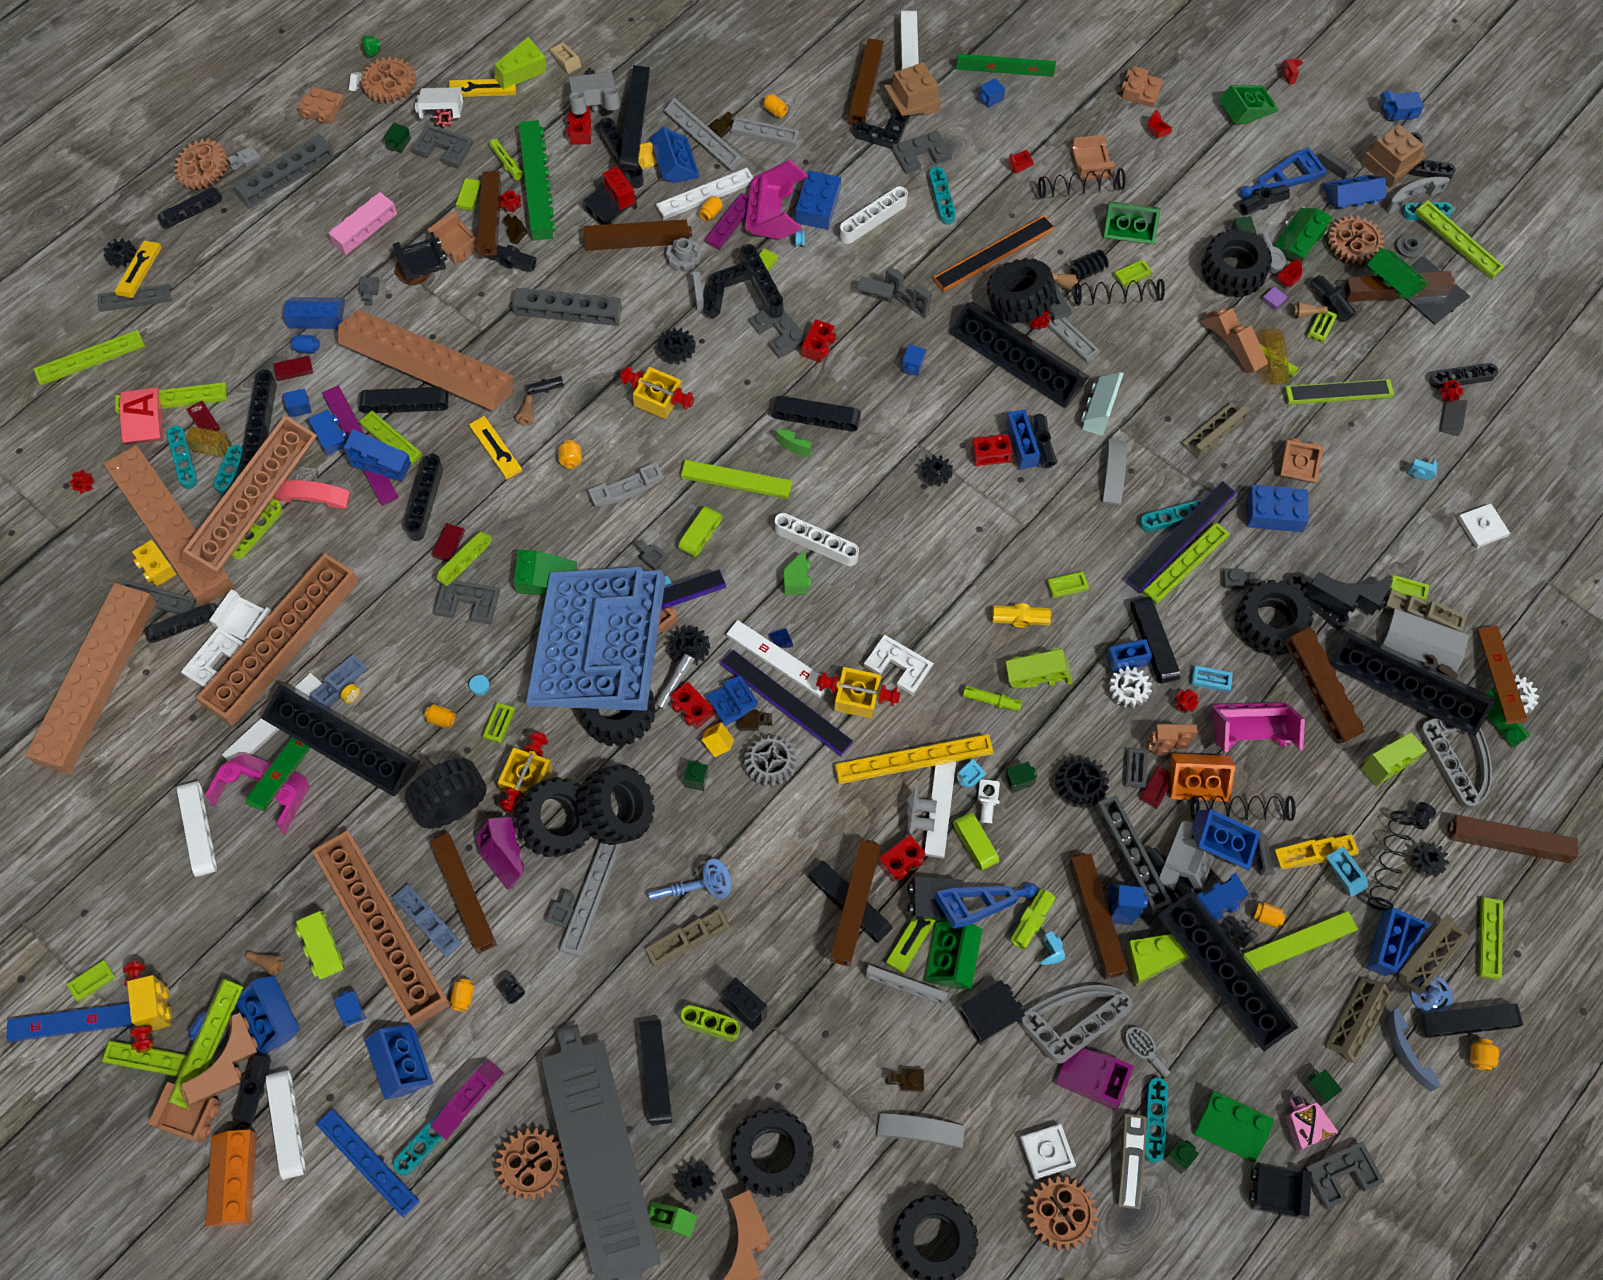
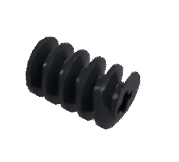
M1102 250L1091 252L1089 255L1071 261L1070 272L1071 274H1076L1079 282L1080 278L1086 279V275L1091 277L1092 273L1096 275L1098 271L1103 272L1104 267L1108 268V258Z

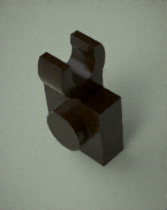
M730 112L725 113L721 121L717 118L708 127L720 138L724 137L729 132V126L734 122L731 119L733 114Z
M507 214L504 218L509 226L506 232L513 243L519 244L528 232L517 216L514 215L512 218L510 214Z
M1429 654L1425 658L1430 664L1427 662L1423 664L1454 679L1458 676V673L1453 671L1451 667L1443 663L1439 665L1435 656Z
M751 710L739 718V731H759V725L772 726V713L759 715V710Z
M903 1068L902 1075L888 1073L887 1085H902V1091L923 1092L924 1069Z

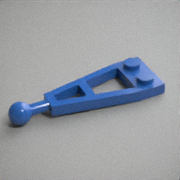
M1308 147L1294 153L1258 178L1256 185L1251 187L1243 186L1239 194L1241 198L1247 199L1262 187L1273 188L1280 185L1291 187L1311 182L1325 176L1327 170ZM1296 161L1306 175L1288 179L1282 170ZM1274 176L1279 180L1270 184L1266 183V181Z
M1026 883L1022 889L1013 890L1011 886L951 888L937 891L934 898L954 929L971 925L1014 905L1019 897L1033 899L1038 894V888L1033 883ZM992 896H1006V899L996 903ZM981 897L987 907L970 915L960 898Z

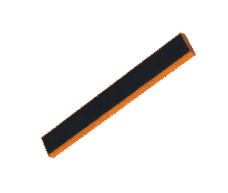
M1043 215L934 276L933 281L945 292L1053 231L1054 226Z

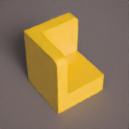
M651 142L640 145L638 162L642 170L657 166Z
M722 722L707 728L701 739L714 757L731 750L734 738Z

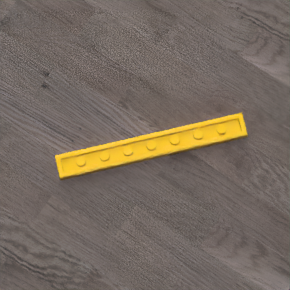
M986 734L835 764L838 783L843 784L992 755L994 751L990 736Z

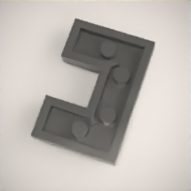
M427 124L412 147V151L415 154L428 158L435 146L447 149L442 158L443 163L459 168L473 145V139Z
M938 130L892 145V151L905 174L921 169V163L917 158L918 155L929 152L936 164L950 160L952 157Z
M889 266L885 272L884 282L894 285L893 298L925 319L930 312L932 293L920 285H917L913 291L903 286L904 275L899 270Z
M766 309L749 318V323L758 334L774 327L781 335L769 343V348L778 359L801 347L806 339V335L785 310L779 318L771 317Z
M454 580L447 586L442 584L434 613L437 616L454 618L458 602L475 604L471 618L472 622L491 625L500 595V588Z
M1363 1141L1304 1168L1305 1171L1312 1172L1311 1182L1325 1209L1347 1200L1336 1179L1350 1172H1353L1363 1192L1384 1183Z

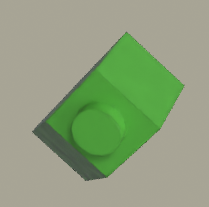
M651 1202L648 1210L652 1227L691 1238L697 1215L679 1207Z

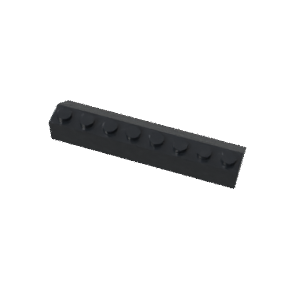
M966 302L950 331V334L1064 408L1077 396L1089 377L1083 371L975 302Z
M1352 629L1348 630L1330 664L1335 669L1473 736L1477 735L1495 701L1494 697Z
M279 684L261 717L264 721L393 797L409 782L421 762L290 684Z
M1193 888L1183 893L1157 915L1263 1052L1298 1028V1022Z

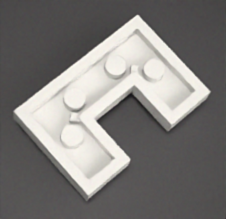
M218 627L181 673L205 688L218 673L212 667L222 655L231 659L244 643Z
M884 635L864 663V667L875 674L881 675L890 662L905 670L897 682V687L913 696L932 669L934 663Z

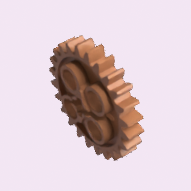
M382 57V61L376 59V64L370 63L371 67H365L366 71L362 72L361 83L365 94H368L369 98L373 97L374 101L379 99L380 103L386 100L387 104L390 100L395 103L397 98L402 101L401 97L407 98V93H412V89L415 88V72L408 62L404 63V59L398 61L397 57L394 60H391V57H389L388 60H385Z
M201 139L200 143L195 140L193 146L189 143V148H183L185 152L178 153L181 157L175 159L178 162L174 164L176 168L174 170L175 177L183 186L185 185L186 188L191 187L192 190H195L196 187L201 190L202 186L207 189L209 183L213 186L214 180L219 181L218 176H224L222 171H226L225 165H228L226 161L228 159L227 152L219 143L217 144L215 140L211 142L210 139H207L206 142Z
M1350 215L1349 219L1344 216L1342 220L1338 219L1336 223H1333L1328 232L1327 239L1329 241L1327 244L1331 245L1330 250H1335L1334 255H1340V260L1346 258L1345 263L1351 260L1352 265L1356 261H1358L1359 265L1363 261L1368 264L1369 260L1374 257L1380 248H1384V235H1380L1382 230H1376L1378 225H1371L1372 220L1366 222V217L1361 220L1359 215L1356 219Z
M529 1128L526 1129V1135L518 1131V1138L516 1139L511 1135L510 1144L503 1142L506 1150L498 1151L503 1157L496 1159V1162L501 1164V1166L495 1168V1170L502 1173L497 1179L499 1181L505 1180L501 1187L503 1189L510 1187L507 1193L512 1195L516 1192L515 1198L517 1200L523 1195L525 1202L528 1201L529 1196H532L533 1201L536 1202L537 1195L539 1194L545 1199L546 1191L553 1194L552 1186L560 1187L557 1179H564L560 1172L567 1170L565 1166L561 1165V1163L565 1162L564 1157H561L563 1150L557 1149L561 1145L560 1141L553 1143L555 1136L552 1134L547 1138L546 1130L539 1135L538 1128H535L533 1134H531ZM532 1144L539 1145V1151L535 1154L529 1153V1147ZM544 1152H548L546 1156L540 1158ZM515 1158H521V1165L518 1168H511V1161ZM531 1160L532 1162H535L534 1169L528 1167V1161ZM544 1162H552V1168L549 1171L544 1172L541 1170ZM522 1172L518 1178H515L517 1173ZM526 1176H534L532 1185L525 1186L523 1184Z
M1059 1176L1055 1178V1183L1048 1178L1047 1186L1041 1182L1039 1184L1041 1191L1036 1188L1033 1190L1036 1197H1029L1033 1205H1028L1026 1209L1032 1211V1213L1028 1214L1026 1218L1033 1219L1029 1228L1036 1227L1037 1230L1033 1235L1040 1234L1042 1236L1040 1243L1047 1240L1048 1248L1054 1243L1056 1251L1060 1250L1061 1245L1064 1246L1065 1251H1068L1070 1244L1074 1249H1077V1241L1084 1245L1086 1243L1084 1237L1088 1239L1092 1237L1088 1230H1096V1227L1091 1223L1098 1221V1218L1093 1216L1098 1209L1091 1206L1096 1200L1088 1199L1091 1192H1083L1084 1184L1078 1188L1076 1187V1179L1070 1184L1068 1177H1065L1063 1182H1061ZM1059 1193H1066L1069 1196V1202H1061ZM1050 1197L1054 1198L1056 1205L1050 1200ZM1043 1205H1047L1052 1209L1051 1216H1045L1042 1213ZM1065 1210V1211H1066L1065 1217L1062 1216V1217L1060 1218V1217L1058 1216V1213H1059L1060 1211ZM1073 1211H1079L1082 1214V1222H1077L1073 1219ZM1069 1223L1074 1226V1231L1070 1228ZM1056 1224H1062L1065 1227V1235H1059L1056 1232Z

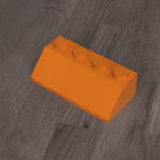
M251 1130L226 1131L212 1136L206 1227L251 1224L257 1134Z

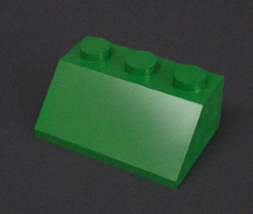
M1108 201L1103 238L1155 244L1161 209L1159 207Z
M1300 208L1274 244V247L1279 248L1285 257L1291 261L1300 259L1303 265L1330 227L1333 217L1318 208Z
M1380 248L1367 264L1371 268L1369 270L1377 277L1380 275L1384 279L1382 282L1390 288L1393 286L1397 290L1396 294L1403 299L1405 297L1412 298L1430 283L1389 249Z
M949 921L936 922L924 981L953 989H972L983 929L975 924L953 929Z
M1213 1091L1207 1097L1194 1135L1255 1163L1269 1137L1275 1119Z

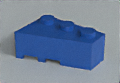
M354 429L344 446L352 467L399 481L404 480L411 465L409 455L405 451L398 450Z
M1235 872L1230 875L1229 880L1222 884L1218 882L1213 885L1214 888L1204 893L1201 892L1198 896L1215 918L1220 920L1223 918L1222 914L1228 911L1231 914L1241 908L1239 905L1249 893Z
M1109 884L1108 908L1113 923L1133 925L1136 919H1139L1140 913H1143L1144 907H1147L1148 896L1144 895V888Z
M1394 907L1382 912L1367 969L1383 976L1396 973L1410 954L1413 946L1420 940L1422 933L1430 926V923Z

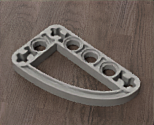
M1438 718L1425 722L1420 728L1421 737L1456 799L1465 809L1475 808L1487 796L1492 781L1490 753L1481 728L1476 736L1471 735L1481 768V782L1477 793L1445 735L1461 729L1453 725L1450 729L1445 728L1442 720ZM1427 729H1433L1434 732H1427ZM1435 744H1442L1444 752L1437 751ZM1445 761H1451L1454 764V769L1447 768ZM1457 777L1461 778L1464 786L1456 785L1454 779ZM1465 798H1472L1473 801H1466Z
M1089 985L1073 988L1049 997L1024 1013L1025 1017L1022 1018V1027L1052 1061L1063 1063L1131 1011L1132 999L1124 991L1111 986ZM1089 997L1111 999L1062 1037H1059L1041 1017V1015L1058 1006L1078 999ZM1119 1001L1121 1003L1126 1002V1007L1122 1005L1117 1009L1116 1012L1115 1009L1118 1007ZM1109 1012L1113 1018L1111 1020H1104L1101 1014ZM1028 1018L1030 1020L1035 1019V1026L1033 1023H1027ZM1087 1024H1094L1097 1030L1095 1032H1088L1085 1026ZM1046 1032L1050 1034L1051 1039L1043 1041L1039 1035ZM1071 1036H1078L1081 1042L1079 1044H1072L1069 1038ZM1066 1044L1067 1047L1063 1050V1055H1056L1055 1050L1061 1051Z

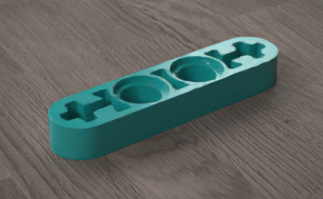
M934 167L930 170L929 181L940 221L943 224L950 225L955 221L956 212L944 170L940 167ZM943 187L945 190L938 191L936 188ZM946 200L948 201V204L943 205L940 203V201Z
M175 425L167 430V437L178 480L183 488L192 489L197 485L198 479L187 437L182 427ZM175 433H178L179 440L175 439ZM178 447H185L183 452L176 453ZM182 462H189L187 467H179ZM185 474H188V475H189V477H190V479H189L190 481H189V482H186V481H187V478H186V475H185Z
M1196 500L1147 513L1140 521V528L1145 532H1153L1179 525L1187 517H1181L1178 511H1186L1189 516L1203 500ZM1168 515L1171 521L1165 522L1161 519V516Z
M1162 1078L1152 1079L1147 1086L1145 1160L1152 1164L1161 1161L1165 1154L1168 1085ZM1159 1083V1087L1163 1088V1090L1158 1093V1099L1152 1100L1151 1097L1154 1098L1156 1096V1089H1153L1152 1086ZM1152 1104L1161 1106V1115H1154L1151 1112ZM1156 1125L1160 1128L1161 1134L1159 1137H1154L1150 1134V1126ZM1160 1141V1144L1157 1143L1155 1145V1151L1159 1152V1155L1154 1159L1148 1151L1152 1150L1153 1142Z
M444 1107L394 1160V1170L401 1176L411 1174L443 1139L440 1135L438 1137H431L429 1132L431 1129L430 1125ZM419 1142H423L426 1145V1149L422 1154L414 1152V1146ZM410 1151L412 1156L417 1158V1160L414 1162V1160L411 1158L410 1161L407 1163V1165L409 1166L408 1169L405 1170L403 1168L399 1170L401 1168V1165L399 1163L402 1160L406 1162L410 1158V1156L407 1155V1153Z

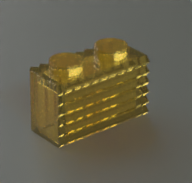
M192 426L185 439L192 452L220 456V458H224L228 448L232 446L227 433Z

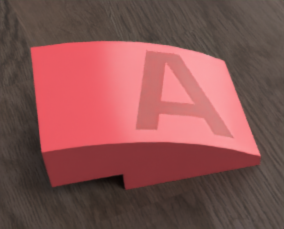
M158 387L121 392L120 421L124 444L132 445L164 440L162 424L164 423Z

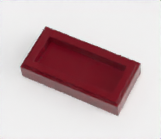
M310 356L274 363L277 381L313 374Z
M203 400L186 409L204 438L221 430Z
M447 523L432 556L449 562L459 546L465 529Z
M1158 766L1139 800L1157 809L1171 785L1170 772Z

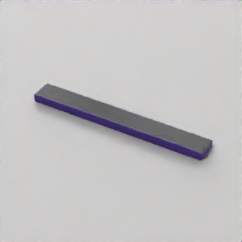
M1222 481L1127 578L1126 582L1140 594L1227 504L1236 492Z
M720 569L664 588L661 610L726 588V583Z
M732 650L721 662L723 668L735 677L741 676L748 687L840 757L853 744L851 738L735 650Z

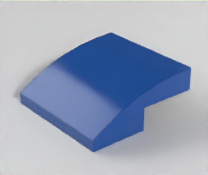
M741 676L723 682V688L706 694L707 702L714 708L715 714L724 726L741 718L758 705V701Z

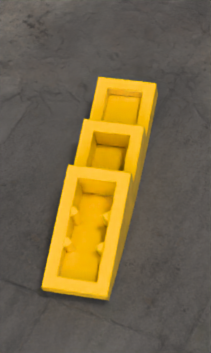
M1352 834L1335 839L1330 837L1318 841L1310 840L1275 849L1281 869L1328 862L1326 856L1343 846L1350 856L1358 855L1359 851Z

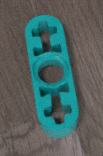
M1424 202L1406 204L1402 212L1403 217L1407 220H1422L1414 212ZM1431 202L1448 218L1451 216L1454 208L1450 203Z
M232 445L228 448L214 481V487L221 495L226 494L238 477L243 448L239 445ZM235 467L232 473L225 472L226 468Z

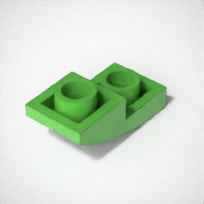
M777 430V442L796 454L810 458L812 442L805 439H795V432L790 430Z

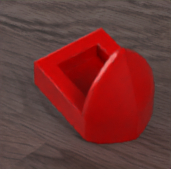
M1292 58L1282 62L1283 77L1289 85L1295 84L1299 71L1297 67L1303 64L1299 59Z
M1155 110L1148 120L1147 131L1155 137L1161 138L1171 134L1172 127L1162 121L1161 114Z
M1027 149L1014 156L1012 153L1009 154L1008 165L1012 172L1019 173L1035 165Z
M1300 259L1289 263L1278 274L1276 280L1289 287L1294 286L1300 281L1303 272Z

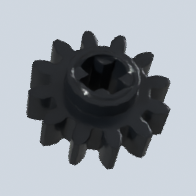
M121 238L120 242L114 239L112 244L108 242L109 248L103 249L106 261H108L110 266L115 264L117 268H119L120 264L126 267V263H131V258H134L136 255L135 246L132 245L130 240L125 242L124 238Z
M932 455V460L926 457L925 463L921 464V476H925L924 482L930 480L931 486L938 483L939 487H941L942 481L947 484L953 474V465H948L949 459L943 461L942 455L939 456V459Z
M1423 842L1414 849L1415 853L1411 855V858L1416 861L1412 866L1419 867L1418 874L1424 871L1426 878L1431 874L1436 878L1440 873L1443 874L1446 871L1445 866L1449 864V861L1444 860L1448 853H1441L1443 846L1435 848L1434 842L1429 844V846L1426 842Z
M697 1162L696 1168L692 1169V1166L688 1164V1172H680L684 1179L677 1181L679 1185H684L679 1192L680 1194L687 1193L686 1201L694 1197V1203L697 1204L698 1198L702 1197V1200L706 1202L705 1194H714L710 1187L716 1186V1182L710 1181V1179L715 1174L714 1172L707 1174L708 1165L700 1169V1164ZM700 1178L702 1186L697 1185L694 1188L692 1180L697 1181Z

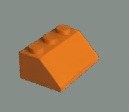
M1171 753L1169 766L1171 799L1191 800L1193 795H1201L1206 801H1213L1219 795L1224 801L1230 802L1236 765L1230 756ZM1217 797L1215 801H1222V799Z

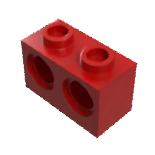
M570 107V114H567V125H570L566 129L567 138H570L571 145L591 144L590 107H587V111L583 114H573Z
M618 166L602 173L604 187L620 210L635 204L634 189Z
M815 319L802 345L801 356L821 363L823 358L829 354L830 344L835 342L837 335L835 333V326Z
M1009 435L980 436L972 440L971 450L975 466L1011 463L1013 452Z
M688 681L670 695L671 708L676 713L680 712L684 716L683 720L686 724L693 726L696 730L714 716V708ZM682 698H688V699H689L687 702H680V701H679V700L682 699ZM695 711H700L702 714L699 716H695L692 713Z
M909 835L881 856L878 865L894 883L898 879L899 881L903 880L909 874L908 871L913 867L915 869L920 867L924 863L926 852ZM913 851L916 856L908 857L906 852ZM898 863L900 868L893 869L890 864Z

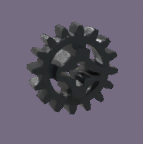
M674 327L673 331L670 332L667 329L666 335L661 333V338L657 340L659 356H663L664 361L669 359L670 364L674 361L680 364V360L687 362L686 358L691 359L692 353H695L696 343L693 335H689L688 330L683 332L682 328H680L679 331H676Z
M688 625L686 630L680 627L681 632L675 630V637L670 636L671 643H668L670 656H674V661L681 660L683 655L687 654L695 659L693 662L696 666L698 665V660L704 662V655L708 656V649H710L709 637L705 636V631L698 632L697 626L692 630L690 625ZM678 642L680 644L679 650L676 648ZM700 642L702 643L701 650L699 649Z

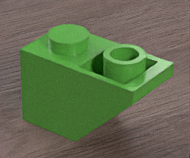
M801 552L784 569V595L807 594V587H811V577L807 576V570H810V560L806 559V552Z

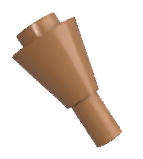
M1052 273L1054 281L1069 291L1074 289L1075 284L1078 283L1076 274Z
M1298 301L1297 305H1294L1293 314L1299 319L1316 313H1327L1328 308L1327 306H1316Z
M531 395L526 396L525 403L516 416L517 422L524 426L534 423L533 397Z
M250 951L246 954L247 960L255 962L271 976H275L283 969L284 963L281 956L258 955Z

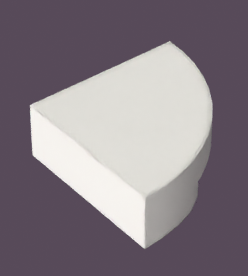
M351 73L350 91L358 89L359 81L362 82V73Z

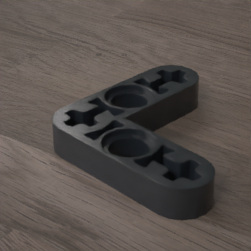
M896 110L887 130L863 122H857L853 126V136L856 139L892 149V145L900 143L910 115L903 116L901 121V114ZM894 126H899V127H901V129H900V130H895V129H893V127H894ZM877 133L880 137L874 138L872 134Z
M1412 132L1411 134L1423 144L1422 136L1419 133ZM1423 159L1407 174L1427 178L1448 177L1451 179L1456 169L1451 163ZM1426 167H1431L1434 171H1428Z
M741 263L717 271L709 277L703 308L704 314L709 318L714 319L720 314L725 287L747 281L752 277L754 270L748 263Z

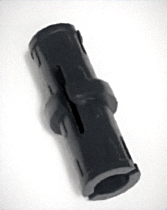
M562 376L547 380L544 378L540 382L526 384L528 394L533 395L541 392L548 393L549 390L564 387Z

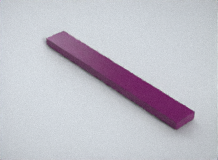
M339 385L322 392L329 408L336 415L340 423L338 425L341 430H344L347 440L353 429L365 434ZM363 470L382 506L399 499L388 477Z

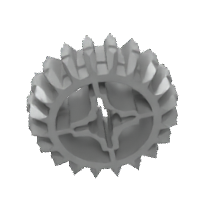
M769 734L766 735V739L760 736L759 742L753 740L752 746H748V752L744 754V758H746L744 766H747L746 773H751L750 778H756L757 784L764 781L765 787L768 782H771L772 787L775 786V782L782 785V779L788 781L789 775H793V769L797 767L795 762L797 761V755H794L795 749L790 748V742L785 743L784 737L777 740V735H774L773 739H770ZM776 750L782 752L786 759H783L782 756L777 755ZM773 754V760L772 762H770V766L768 767V761L771 759V755ZM755 762H758L759 765L764 766L765 772L760 770L756 766ZM774 769H781L777 772L772 773Z

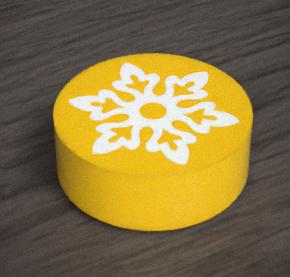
M350 684L342 690L340 698L345 703L350 704L358 698L360 689L355 684Z

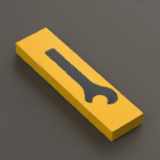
M495 79L449 80V88L461 87L463 97L516 95V84L503 90Z
M143 241L115 289L116 295L129 298L134 297L162 248L160 243Z
M485 416L469 424L470 429L506 480L522 472V468Z

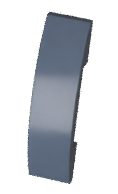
M1398 1008L1394 1009L1388 1014V1030L1399 1060L1408 1073L1430 1092L1441 1087L1440 1082L1431 1066L1423 1069L1403 1034L1408 1025Z

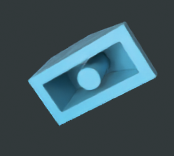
M1344 846L1326 856L1339 882L1350 897L1369 888L1367 877Z

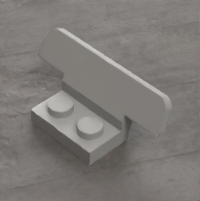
M1183 821L1159 877L1163 886L1174 891L1179 876L1188 877L1194 890H1202L1214 860L1213 854L1196 847L1192 831L1194 823Z

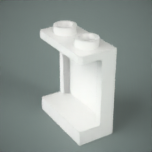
M461 87L421 88L420 95H417V102L415 103L416 113H419L421 119L424 118L426 109H452L453 118H460L463 107Z
M231 589L209 621L215 629L219 627L245 643L272 611L270 608L266 607L263 609L241 598L238 592Z

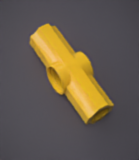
M1024 603L1015 604L1014 606L993 605L992 621L993 623L1013 624L1019 628L1028 627L1029 625L1050 626L1051 610L1050 608L1030 607Z

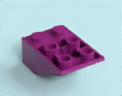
M511 817L488 819L475 835L480 856L505 888L510 890L524 873V864L519 856L520 846L516 842L515 837L516 829Z
M1082 1048L1063 1062L1056 1085L1116 1110L1121 1104L1134 1066L1115 1057Z

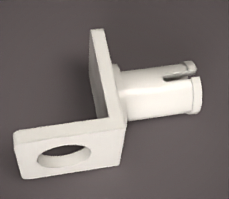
M980 780L977 801L982 804L980 822L992 823L994 806L999 804L1000 782ZM990 784L994 787L995 792L992 796L984 794L983 788L985 785Z

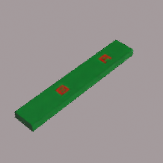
M958 54L956 70L1054 77L1056 61Z
M292 737L246 798L245 805L265 811L311 748Z

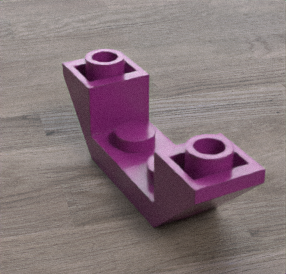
M487 1060L448 1102L430 1127L447 1141L460 1126L463 1119L487 1091L496 1084L504 1072L490 1060Z

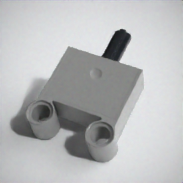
M588 68L585 71V75L569 77L571 87L570 103L573 114H583L587 111V107L591 105L594 112L599 110V104L607 110L620 108L618 89L615 88L612 72L595 74L594 70Z

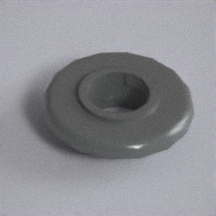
M1404 235L1397 241V248L1402 255L1413 258L1423 253L1424 244L1416 236Z

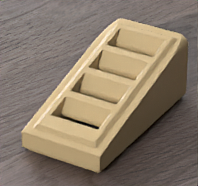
M563 42L549 50L568 74L581 68L579 57Z

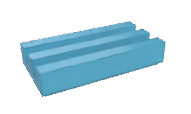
M1195 665L1193 667L1191 685L1230 692L1233 673ZM1198 673H1204V674H1209V675L1224 677V678H1228V680L1220 679V678H1217V677H1214V676L1199 675Z

